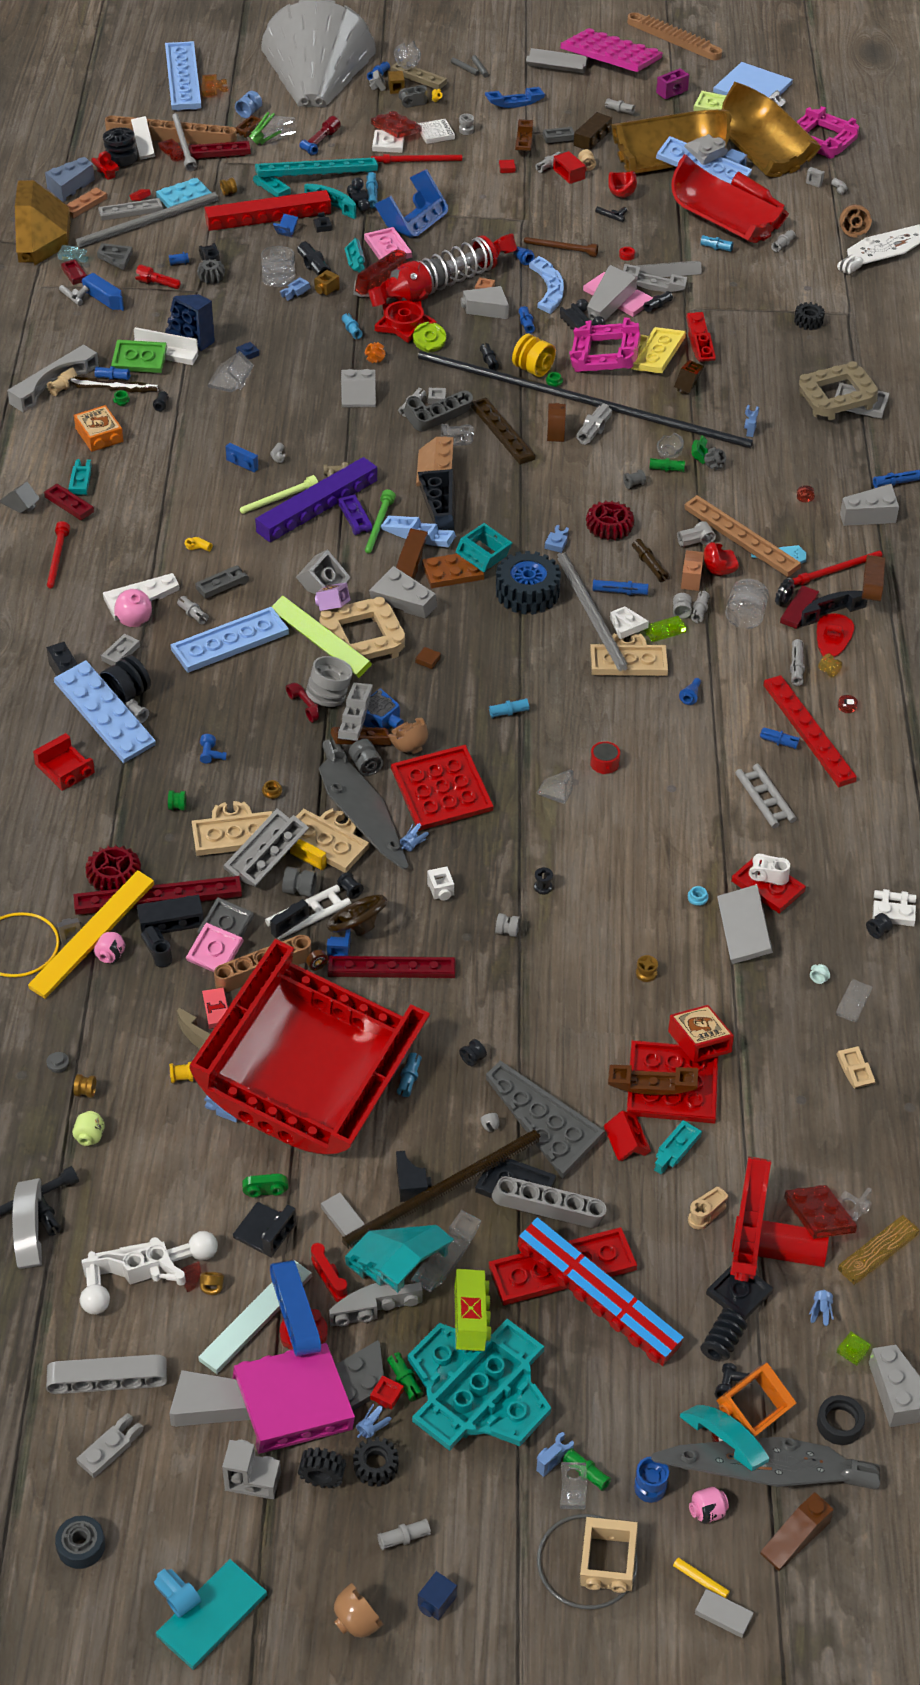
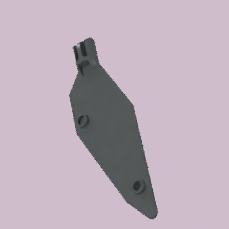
M329 739L323 742V749L327 760L319 767V772L328 796L381 854L401 869H407L408 863L384 799L347 760L343 745L336 744L334 740L331 742Z

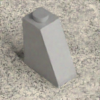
M501 286L463 291L461 307H464L466 314L508 319L509 304Z

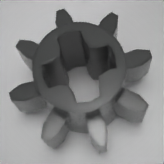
M716 447L708 449L709 453H706L704 458L706 465L711 469L715 468V470L722 468V464L726 461L725 452L720 450V448L716 449Z

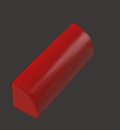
M739 1216L736 1217L731 1252H734L735 1237ZM762 1220L758 1256L824 1267L830 1231Z

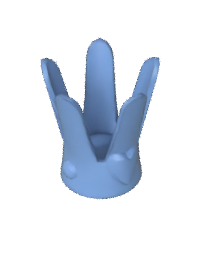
M420 823L413 829L412 824L407 834L400 839L402 849L412 851L417 844L427 840L424 838L428 836V832H424L417 837V831L421 827Z
M821 1290L815 1293V1302L809 1314L812 1313L811 1323H814L819 1311L823 1312V1324L827 1326L829 1324V1310L832 1320H834L831 1307L833 1295L826 1290Z
M374 1403L372 1404L365 1418L356 1425L360 1433L357 1438L361 1435L366 1439L372 1437L376 1431L389 1424V1421L392 1419L391 1417H386L373 1425L382 1411V1406H378L368 1417L374 1406Z

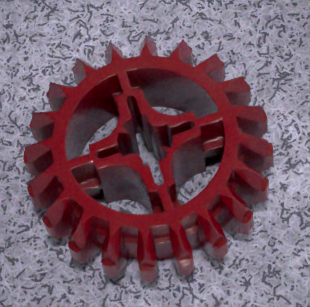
M605 500L604 503L598 502L597 505L593 504L586 515L587 529H589L590 533H594V537L600 536V539L606 538L607 540L613 539L614 541L616 538L622 539L623 536H628V533H631L633 529V512L630 510V507H626V504H620L619 501L615 503Z
M107 845L105 849L100 847L99 852L93 851L92 856L88 857V862L85 866L86 878L90 886H93L95 890L100 889L101 891L120 889L137 870L141 872V862L137 854L133 853L131 848L126 849L124 845L120 848L117 845L114 847Z

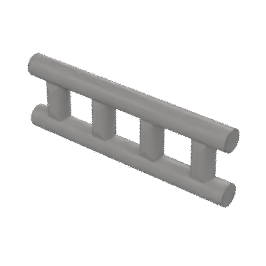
M758 763L753 766L754 771L746 774L742 769L736 770V776L772 828H777L779 826L778 821L785 818L790 823L797 820L792 810ZM760 778L763 784L753 787L749 780ZM769 791L773 798L762 800L759 794ZM778 804L782 811L772 814L768 807Z

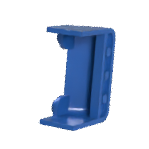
M427 169L410 177L417 190L413 195L416 209L407 216L403 217L392 196L374 204L388 228L394 227L398 233L410 238L421 234L448 212V205Z

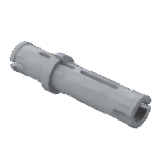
M800 639L792 642L790 672L792 673L791 683L795 686L803 684V673L805 672L803 664L804 642Z

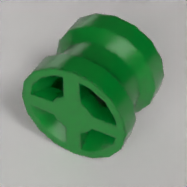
M169 790L168 810L179 808L181 811H185L186 791L179 793Z

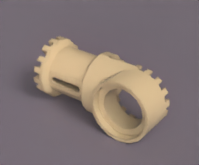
M72 367L61 373L57 380L49 381L47 383L48 391L50 390L49 393L57 396L61 390H67L70 378L77 376L75 369Z

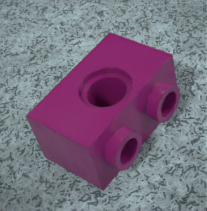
M679 68L657 77L656 93L664 99H669L688 91L689 74Z

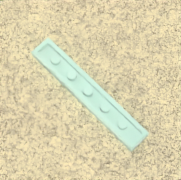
M295 1261L304 1286L312 1277V1272ZM273 1283L199 1356V1361L218 1374L280 1310Z

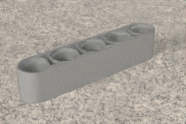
M512 1177L500 1178L492 1192L493 1201L500 1206L589 1228L597 1227L607 1211L605 1203L599 1199Z
M141 1355L51 1362L47 1365L46 1390L53 1394L161 1387L167 1382V1359L162 1355Z

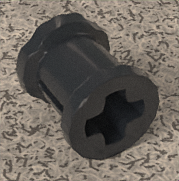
M546 867L537 869L535 871L536 882L534 883V889L539 894H548L552 891L553 885L551 880L553 879V872Z
M351 872L342 874L337 880V885L347 892V896L350 899L357 898L363 892V885L357 883Z

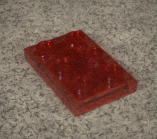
M396 111L371 118L372 125L396 138L422 132L421 125L407 119L406 116L398 114Z
M827 1185L785 1190L784 1199L813 1239L856 1233V1223Z

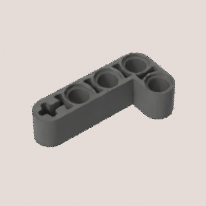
M464 390L428 406H425L419 397L410 396L407 399L404 414L417 431H426L468 412L473 396L469 391Z

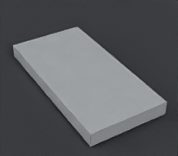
M753 885L717 896L732 964L773 953L758 886Z

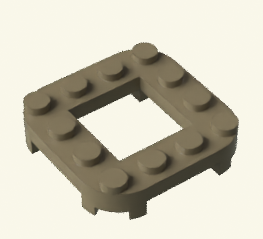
M854 361L813 373L802 374L799 380V395L807 400L813 409V416L816 418L820 415L828 417V420L835 419V413L864 406L866 410H870L873 408V404L878 401L877 386L865 370ZM845 380L847 384H852L856 391L828 399L820 386Z

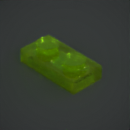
M674 616L650 623L644 631L653 643L686 633V626L679 616Z

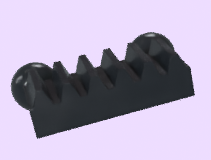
M579 299L576 304H571V308L566 310L560 307V318L564 320V323L567 322V326H570V329H573V331L575 327L580 328L586 325L585 321H589L583 313L587 310L588 301L586 299ZM601 316L595 317L592 321V326L605 325V319Z

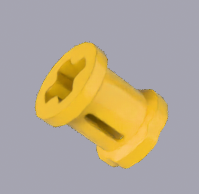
M191 1062L184 1065L169 1064L171 1084L179 1080L193 1081V1075L189 1069Z

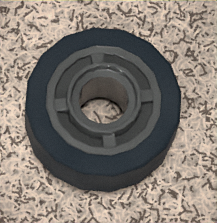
M85 1515L67 1519L59 1527L55 1535V1545L60 1560L66 1566L74 1569H83L94 1565L102 1557L105 1550V1536L100 1523L94 1518ZM78 1540H86L83 1544H75Z

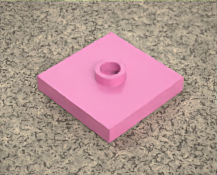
M206 923L186 959L191 963L214 972L217 966L234 959L244 940L242 937Z

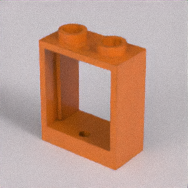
M768 1363L756 1368L716 1400L721 1411L736 1419L754 1437L796 1404L794 1398ZM756 1379L777 1409L752 1428L731 1397Z

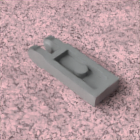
M127 1413L121 1417L115 1426L113 1425L76 1458L77 1463L93 1478L99 1475L129 1448L131 1443L143 1431L144 1427L137 1423L128 1430L126 1435L122 1433L133 1420L130 1414Z

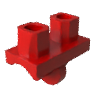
M108 152L99 153L98 158H91L92 163L97 167V171L104 173L107 180L116 177L115 171L119 170V166L111 160V155Z

